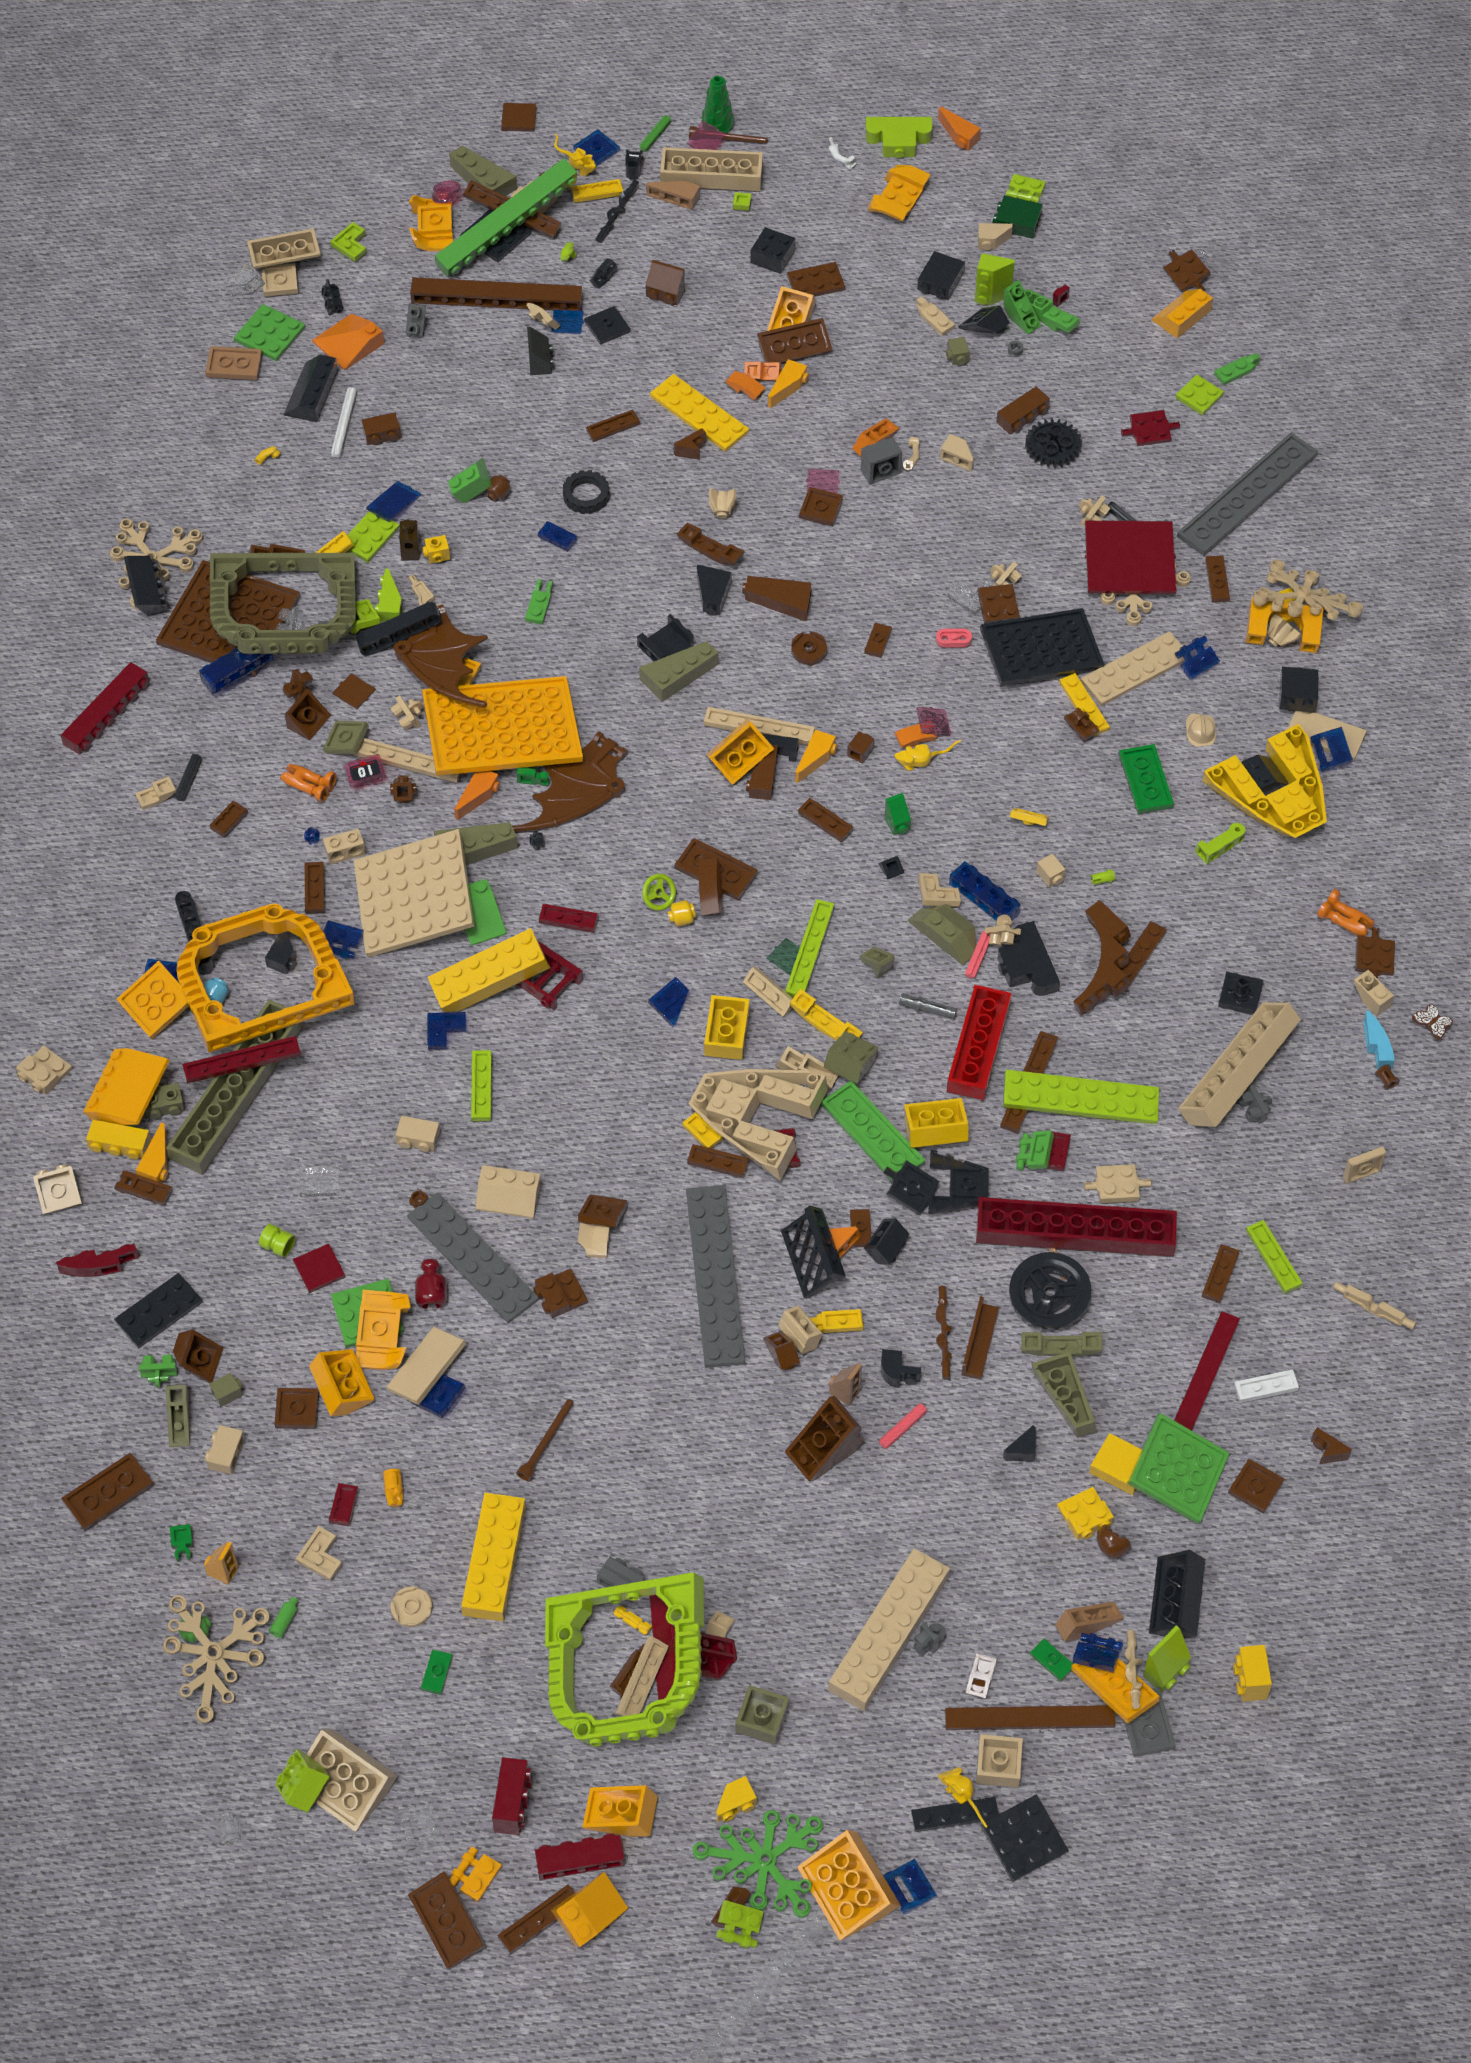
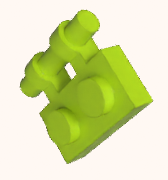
M1013 174L1009 190L1007 189L1006 196L1039 203L1046 181Z
M723 1900L718 1922L725 1924L724 1930L719 1929L717 1931V1938L723 1939L726 1943H738L744 1948H755L758 1942L756 1939L751 1938L750 1935L751 1932L759 1933L764 1911ZM735 1927L741 1929V1934H740V1935H739V1934H735V1932H734Z

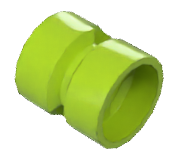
M269 1223L262 1231L258 1244L267 1250L273 1249V1253L285 1258L292 1250L296 1236L288 1231H282L281 1228Z

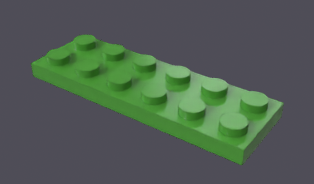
M852 1081L822 1100L821 1106L882 1172L887 1166L898 1172L906 1160L918 1168L925 1164L926 1160L914 1147H910V1143Z

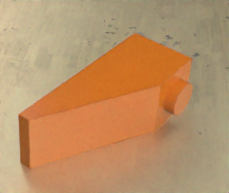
M941 106L939 107L938 120L955 144L969 151L980 140L981 128Z
M885 418L863 431L852 449L861 457V448L880 442L883 439L891 438L899 430V427Z
M491 771L474 773L454 808L455 819L459 820L489 800L494 792H498L500 782L497 773Z

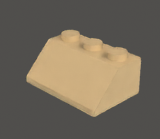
M482 1165L478 1181L476 1210L534 1219L541 1187L540 1174Z

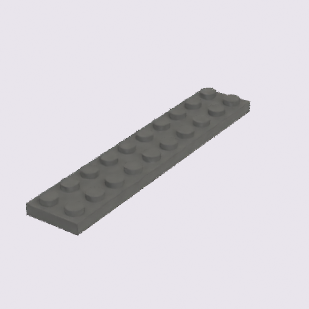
M1292 432L1289 433L1177 532V537L1203 556L1206 555L1317 456L1318 451Z
M725 1185L686 1188L705 1368L745 1364Z

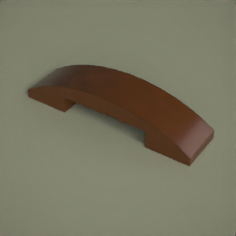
M688 522L677 533V536L689 547L719 563L734 565L745 553L744 550L732 544L725 546L703 535L700 528Z

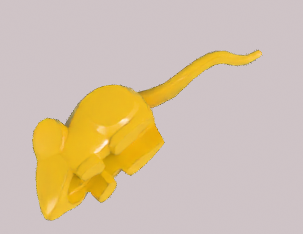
M555 133L554 147L557 151L569 156V164L574 169L580 170V175L587 176L588 173L595 170L596 165L594 160H592V155H585L586 152L580 148H577L574 153L558 148V135Z
M962 740L954 742L946 750L934 751L932 753L927 744L916 745L913 749L911 746H906V751L895 753L894 756L906 770L912 771L914 766H927L932 757L949 752Z
M957 1767L938 1774V1778L942 1783L948 1786L945 1789L947 1793H953L952 1797L959 1804L968 1800L983 1825L987 1828L988 1826L971 1800L974 1794L973 1783L970 1778L961 1775L962 1768Z

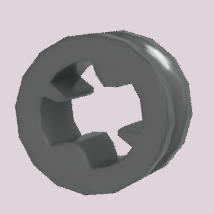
M1011 341L1008 344V354L1012 357L1022 355L1023 344L1020 341Z

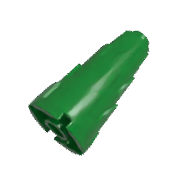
M719 75L710 79L707 89V98L701 120L705 131L729 133L730 129L734 128L735 119L726 80Z

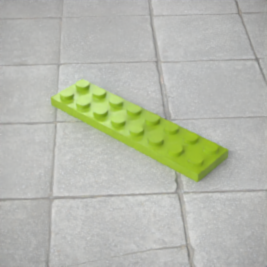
M1005 1070L1003 1107L1147 1124H1157L1159 1087Z

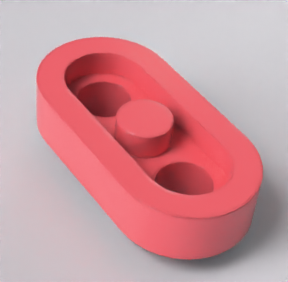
M941 629L936 634V643L944 648L967 647L972 642V633L967 629Z

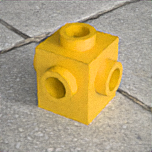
M445 535L424 539L425 546L422 547L424 557H428L429 564L450 560L449 546Z

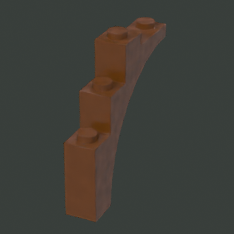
M1100 900L1085 911L1088 921L1100 937L1101 957L1092 981L1084 992L1073 1001L1076 1011L1081 1016L1091 1011L1096 1004L1106 999L1110 993L1117 997L1130 987L1127 975L1120 970L1131 961L1127 950L1121 945L1131 937L1128 926Z

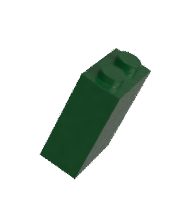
M1004 195L1002 202H998V213L994 214L992 223L1012 224L1013 235L1034 239L1042 216L1043 204Z

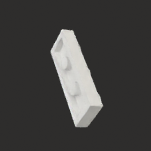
M1293 1370L1236 1381L1234 1383L1239 1403L1295 1392L1299 1389Z

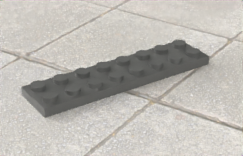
M438 1192L430 1197L424 1205L418 1206L407 1215V1218L508 1324L539 1301V1297Z

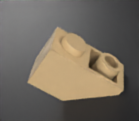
M1369 970L1354 979V984L1362 1002L1376 1017L1391 1007L1394 995Z

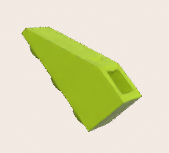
M385 568L384 575H381L380 578L382 589L378 590L379 604L375 606L380 622H385L402 614L403 610L401 596L390 570Z

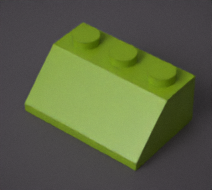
M981 254L977 267L974 302L981 305H993L1004 300L1005 288L1011 285L1014 279V259Z

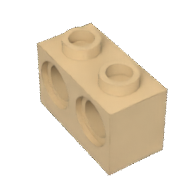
M359 829L323 838L324 849L330 865L366 855Z

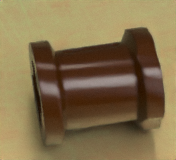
M1389 1064L1383 1065L1375 1072L1376 1077H1379L1384 1083L1385 1090L1397 1086L1400 1082L1399 1078L1395 1077Z

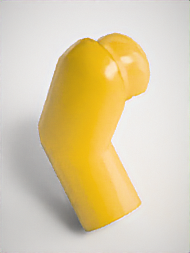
M271 446L262 450L254 461L261 465L270 455L273 458H277L280 451L276 446Z

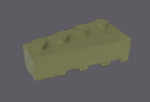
M707 641L639 667V680L661 702H664L718 665V652Z
M510 822L434 831V836L456 829L460 830L466 865L518 848L517 836Z
M1066 1352L1031 1363L1033 1374L1075 1436L1078 1438L1096 1432L1095 1420L1071 1353Z

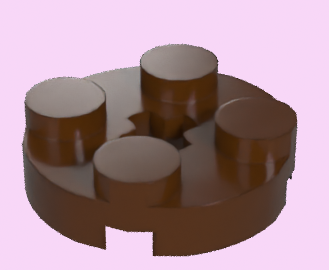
M810 631V634L799 633L792 640L791 654L798 662L813 666L825 658L827 654L826 640L817 632ZM812 646V650H806L805 648Z

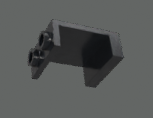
M669 614L666 626L649 637L643 632L637 636V646L654 662L693 647L694 635L682 625L678 618L675 619Z

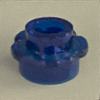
M309 827L304 833V839L309 845L318 843L320 839L319 830L313 827Z

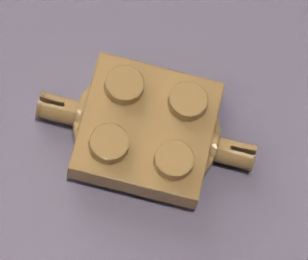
M1135 1164L1096 1166V1181L1084 1182V1190L1096 1189L1100 1203L1139 1201V1188L1151 1187V1178L1139 1179L1136 1174Z

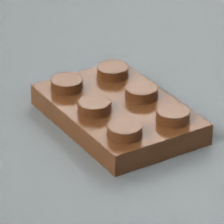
M210 346L205 372L206 377L258 380L262 349Z

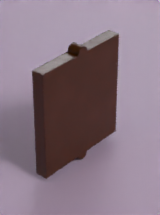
M351 673L343 682H340V685L332 694L353 708L358 709L365 701H368V698L374 693L376 688Z

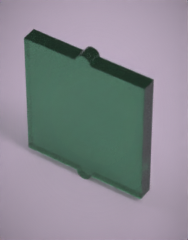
M785 938L778 946L774 947L773 952L766 959L788 975H791L800 947L788 938Z

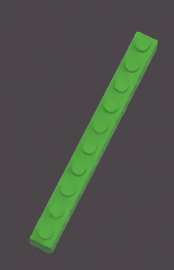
M563 158L436 254L435 264L447 277L457 274L464 265H469L477 255H482L489 246L495 245L502 236L510 234L514 227L523 224L527 217L535 215L539 208L548 205L555 196H560L568 186H573L577 181V171Z

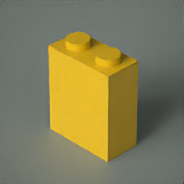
M1109 1433L1093 1460L1089 1473L1133 1496L1138 1489L1127 1484L1142 1449Z

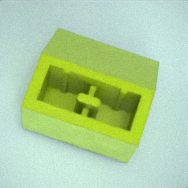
M296 1749L294 1754L289 1757L283 1772L278 1775L275 1785L286 1804L308 1813L330 1776L322 1765L301 1750Z

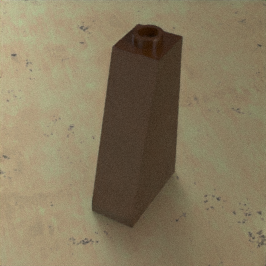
M747 576V582H743L742 586L745 600L802 621H807L811 597V582Z

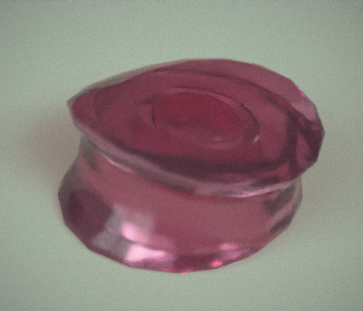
M451 180L436 184L433 188L432 200L436 203H449L460 199L459 190L461 185Z

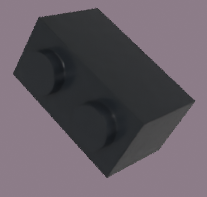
M896 1218L883 1219L864 1247V1250L876 1263L891 1264L901 1247L905 1245L910 1233Z

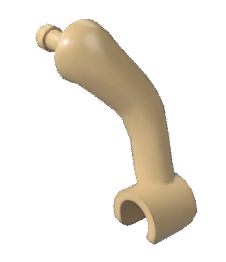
M917 437L909 438V447H913V454L908 460L903 462L905 470H911L920 457L919 439Z

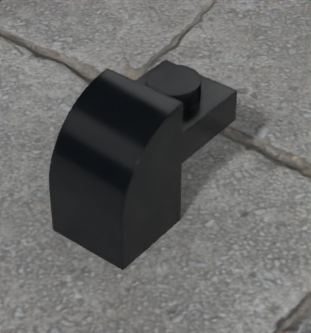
M882 1349L881 1375L887 1384L899 1388L900 1381H904L906 1384L920 1383L921 1367L902 1366V1351Z

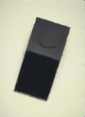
M287 931L277 936L265 956L268 968L286 975L296 965L294 950Z

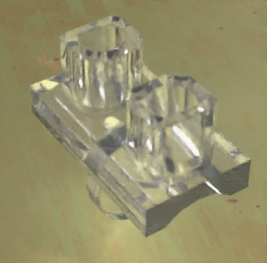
M294 607L292 610L282 608L278 618L286 621V624L279 623L275 630H306V626L302 624V619H297L299 608Z

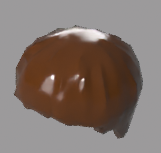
M1104 1524L1098 1529V1546L1108 1558H1119L1132 1548L1130 1541L1126 1537H1119L1117 1533H1113L1108 1524Z

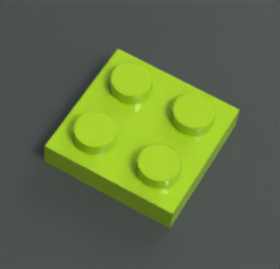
M1196 374L1176 394L1175 398L1203 416L1224 395V391Z

